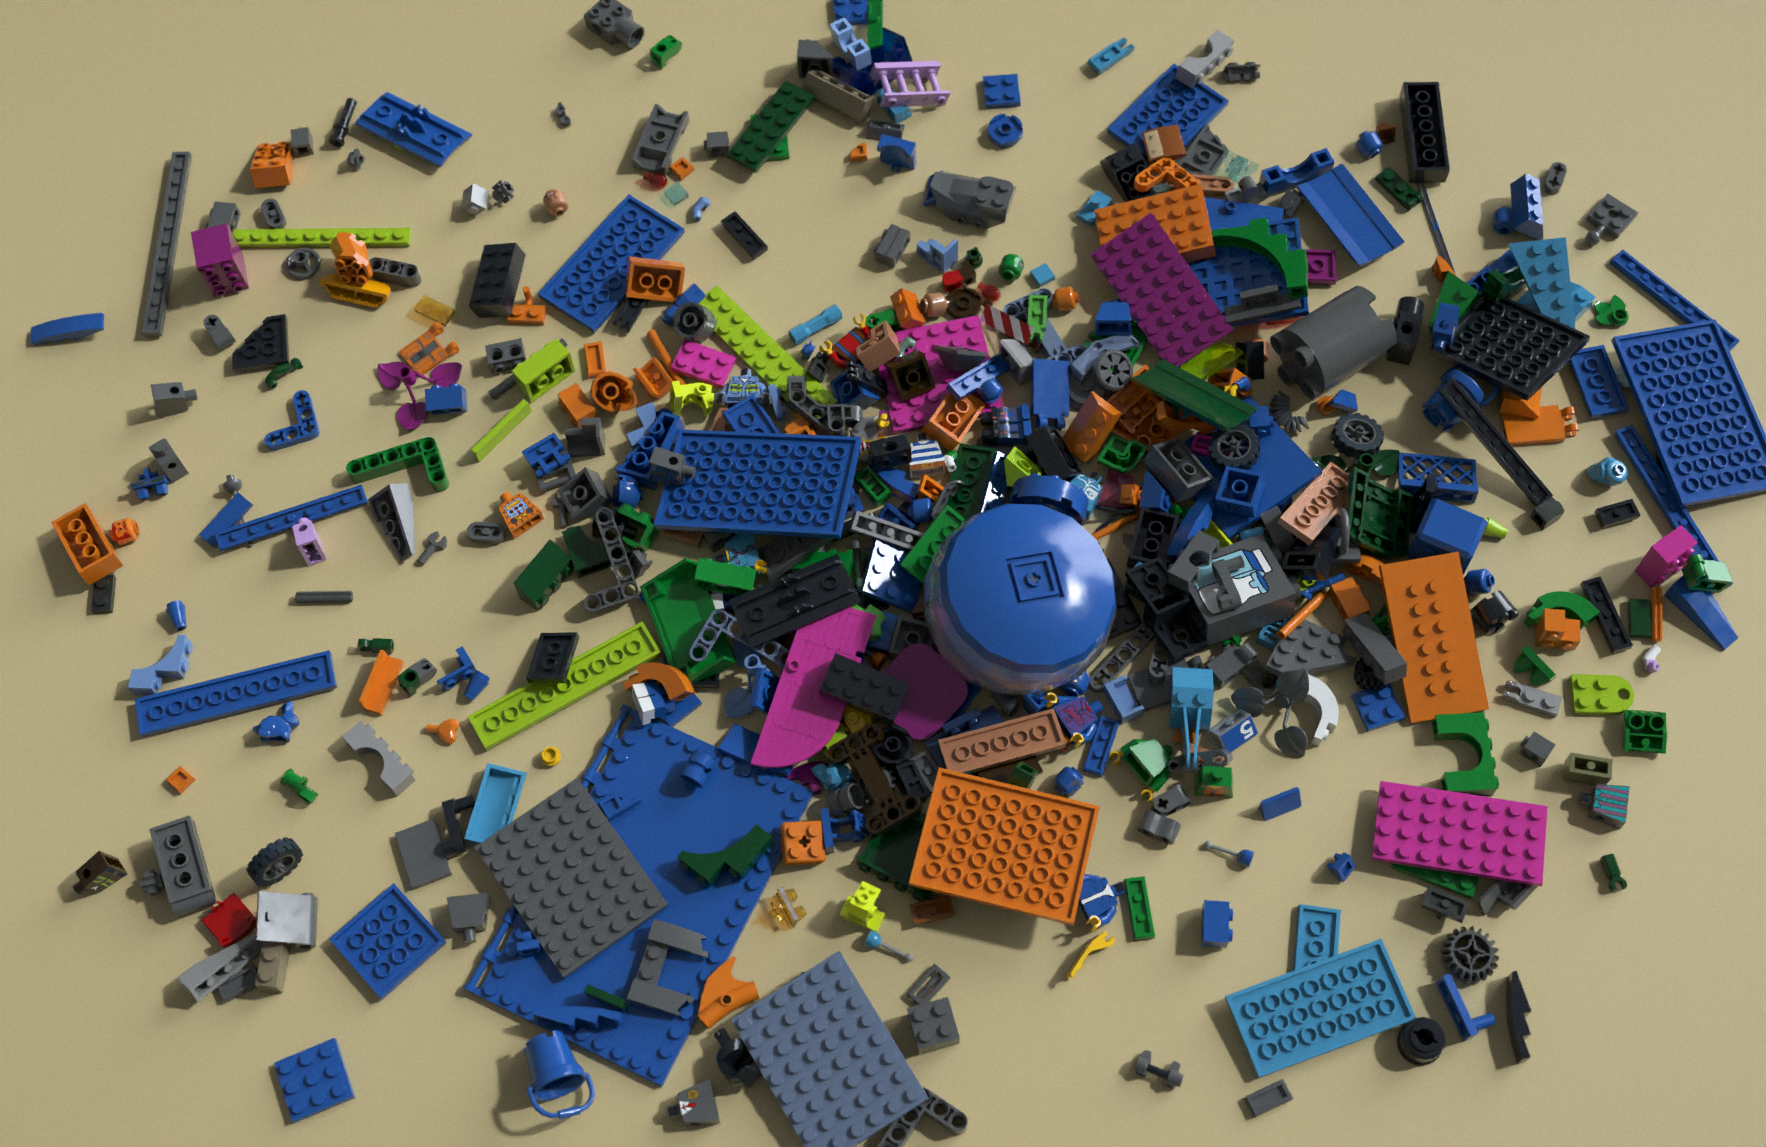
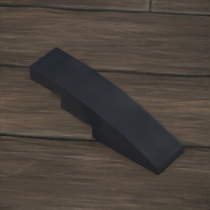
M1512 971L1507 977L1506 1012L1510 1040L1517 1064L1531 1058L1524 1039L1531 1035L1525 1017L1532 1011L1517 971Z

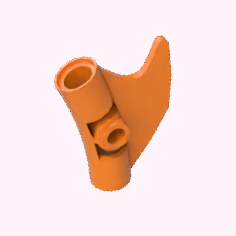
M732 956L720 965L706 981L697 1017L708 1029L731 1012L760 999L754 981L736 980L731 975L732 967L736 961L735 956ZM725 997L729 998L730 1003L725 1004L723 999Z

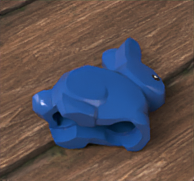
M289 701L282 705L281 717L268 716L262 719L258 726L253 727L254 733L260 736L262 742H290L292 728H296L299 725V719L293 713V702Z

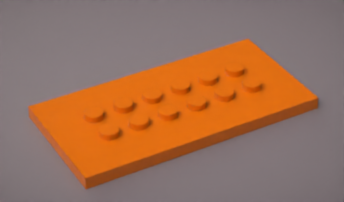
M1453 552L1380 565L1379 571L1394 648L1407 662L1406 677L1401 679V685L1409 723L1434 719L1435 715L1460 714L1489 709L1459 553Z

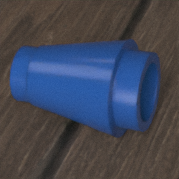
M177 600L168 603L165 611L175 630L179 631L187 628L185 605L182 604V601Z
M476 670L474 674L472 673L463 695L474 701L489 684L490 678Z

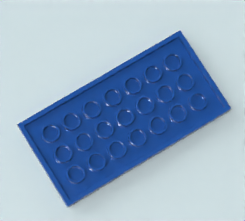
M628 194L538 292V296L595 333L627 298L626 270L628 256L661 260L681 238L685 230L680 225Z

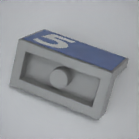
M1242 709L1237 710L1209 730L1211 737L1220 741L1222 748H1226L1229 752H1233L1259 734L1251 714Z

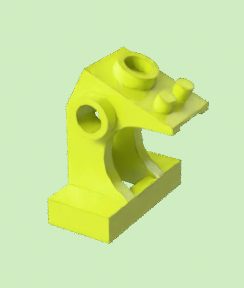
M673 381L669 396V404L673 414L680 416L681 410L686 404L695 403L702 408L704 417L707 418V413L712 412L711 408L715 394L711 393L712 385L701 382L680 385L679 381Z
M862 881L854 896L850 895L847 897L839 917L870 931L878 932L886 916L884 912L874 906L881 889Z

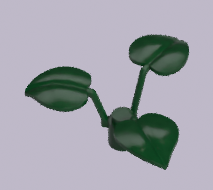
M1379 450L1374 457L1369 453H1364L1360 456L1359 461H1354L1353 465L1345 470L1346 464L1343 459L1335 455L1313 457L1312 461L1322 471L1332 462L1347 473H1349L1351 468L1356 467L1367 473L1374 470L1380 476H1391L1398 468L1399 450Z

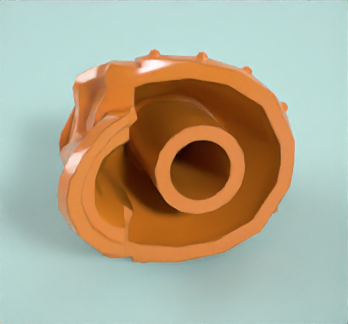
M608 371L599 373L592 381L589 392L593 402L599 408L617 414L619 410H631L637 404L636 394L632 390L633 382L627 376H623L619 372Z

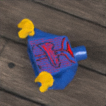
M1049 692L1043 700L1049 701L1046 704L1047 708H1051L1054 705L1053 708L1059 725L1065 735L1070 738L1069 742L1072 745L1076 743L1074 747L1077 749L1081 744L1091 741L1097 730L1098 718L1095 714L1103 711L1101 703L1096 700L1088 704L1084 697L1056 696L1054 693Z

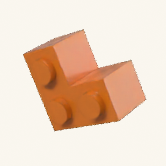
M1544 608L1535 623V646H1541L1544 649L1561 648L1565 651L1576 649L1580 643V620L1565 619V610Z

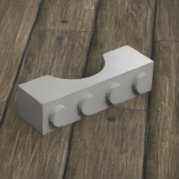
M1217 30L1207 40L1204 50L1207 56L1203 58L1188 56L1178 66L1175 78L1190 88L1200 84L1207 74L1210 75L1216 66H1220L1226 57H1230L1234 50L1232 48L1234 40Z
M361 721L358 722L342 738L359 757L366 754H376L383 758L384 768L380 778L396 796H399L416 781L412 776L414 771L407 763L403 766L399 762L401 757L394 750L390 752L387 749L389 745L382 737L376 738L374 735L376 731L369 724L365 726Z

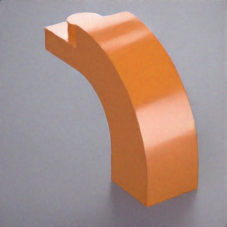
M645 663L637 666L638 673L629 676V680L623 683L625 690L632 691L633 684L659 681L664 686L669 699L680 702L695 693L691 682L683 672L673 666L661 663Z

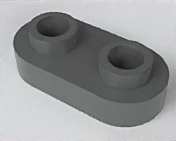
M275 199L263 201L261 210L270 229H283L286 226V219L278 202Z
M473 522L467 528V534L473 542L497 544L506 537V531L499 523Z

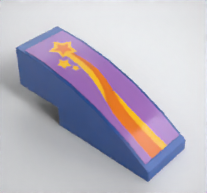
M871 461L869 462L870 468L892 490L894 496L910 504L913 499H917L919 484L906 480V472L893 467L875 471Z

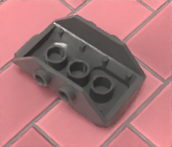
M936 171L930 185V189L936 198L935 207L952 221L986 229L1005 223L1016 187L1011 182L999 178L985 176L980 179L950 172Z

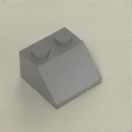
M1017 339L1000 340L999 355L1011 367L1008 371L1019 386L1031 380V360L1035 358L1028 354L1026 346L1024 344L1021 345Z

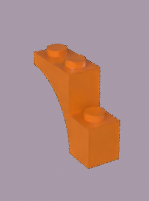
M1164 401L1156 403L1157 420L1162 422L1166 430H1169L1174 436L1191 429L1198 430L1201 435L1217 431L1216 427L1193 415L1181 419V416H1183L1182 409H1179V415L1175 416L1172 406Z

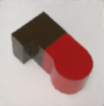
M968 260L961 262V268L955 271H948L942 276V288L948 293L953 289H960L976 282V272Z

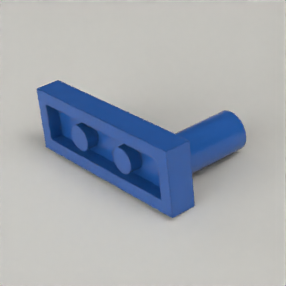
M1451 974L1444 975L1435 982L1463 1042L1476 1036L1478 1030L1495 1025L1496 1021L1492 1013L1471 1019Z

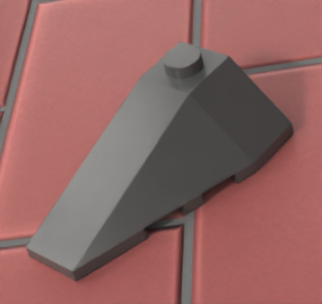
M408 483L389 484L370 497L368 501L373 517L376 521H380L383 526L382 531L384 535L389 536L392 548L400 561L404 562L415 555L413 499Z

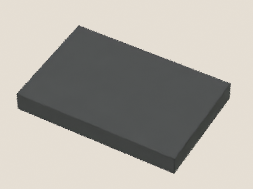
M434 819L395 833L413 890L452 875L448 860L442 849L441 838Z

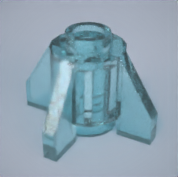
M1227 150L1224 155L1225 173L1233 181L1237 182L1238 179L1241 180L1243 177L1250 176L1257 171L1259 164L1253 161L1248 164L1250 160L1238 154L1234 158L1236 153Z

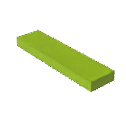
M525 399L517 404L471 449L477 461L480 462L532 412L529 403Z

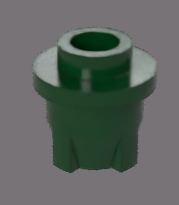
M974 247V249L967 250L965 261L968 260L973 269L979 268L983 263V258L978 248Z

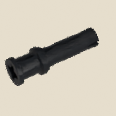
M353 98L346 99L340 119L333 127L334 132L329 137V142L333 146L343 147L345 144L344 139L349 133L348 126L357 105V101Z

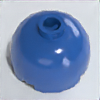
M617 474L614 480H618L617 485H613L612 505L616 506L614 511L617 512V507L622 506L623 503L635 509L639 501L643 500V489H640L639 483L635 478Z

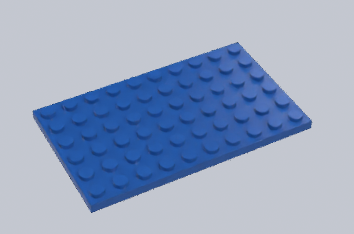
M1716 319L1613 337L1611 342L1679 507L1766 491V434Z
M679 429L673 452L684 455L687 466L696 467V474L694 478L685 477L681 485L664 484L653 525L655 529L841 539L862 443L861 437Z

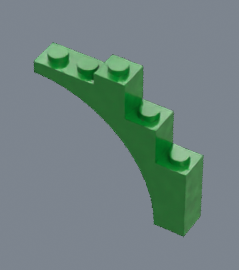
M1268 218L1249 220V226L1212 230L1215 247L1244 248L1270 260L1284 276L1289 299L1308 297V259L1306 249L1289 251L1287 234L1270 235Z

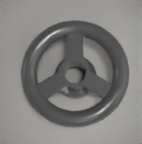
M310 248L294 250L285 261L287 273L297 279L313 276L321 265L319 254ZM310 255L315 258L313 269L309 266L308 262ZM299 267L305 269L307 273H296L292 269Z

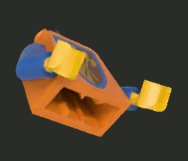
M1236 368L1210 370L1208 383L1237 398H1246L1249 395H1253V390L1250 389L1252 380Z

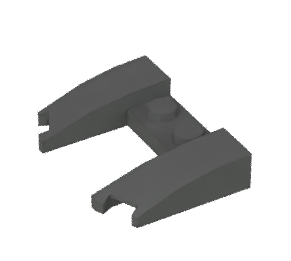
M654 919L647 938L648 944L636 979H633L627 1000L632 1004L679 1017L681 1014L678 1009L686 1001L691 1005L694 1002V997L657 986L668 951L673 949L708 959V952L702 950L701 940H706V937L694 931Z

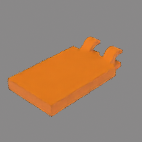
M1558 405L1540 406L1538 419L1500 413L1505 439L1511 446L1564 442L1565 436H1576V431H1579L1577 423L1565 425V420H1571L1573 418L1572 415L1575 414L1574 407L1572 406L1559 410Z

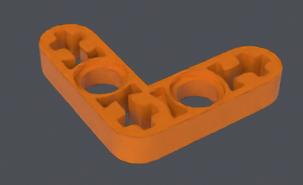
M1161 158L1135 177L1133 186L1137 191L1145 192L1165 178L1178 189L1198 185L1200 182L1170 158ZM1150 173H1156L1158 176L1154 177ZM1175 175H1180L1183 179H1178Z

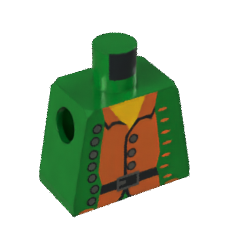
M1202 766L1194 776V796L1233 798L1232 768Z

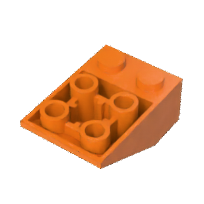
M292 142L262 143L257 146L250 167L255 188L291 184L293 177Z

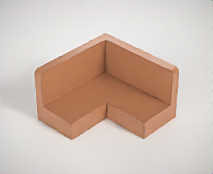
M886 320L870 329L871 339L856 347L857 357L870 372L901 354L898 337Z

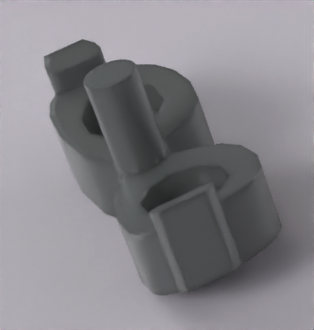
M561 102L558 103L556 114L558 117H561V124L563 126H570L571 120L566 115L565 107Z

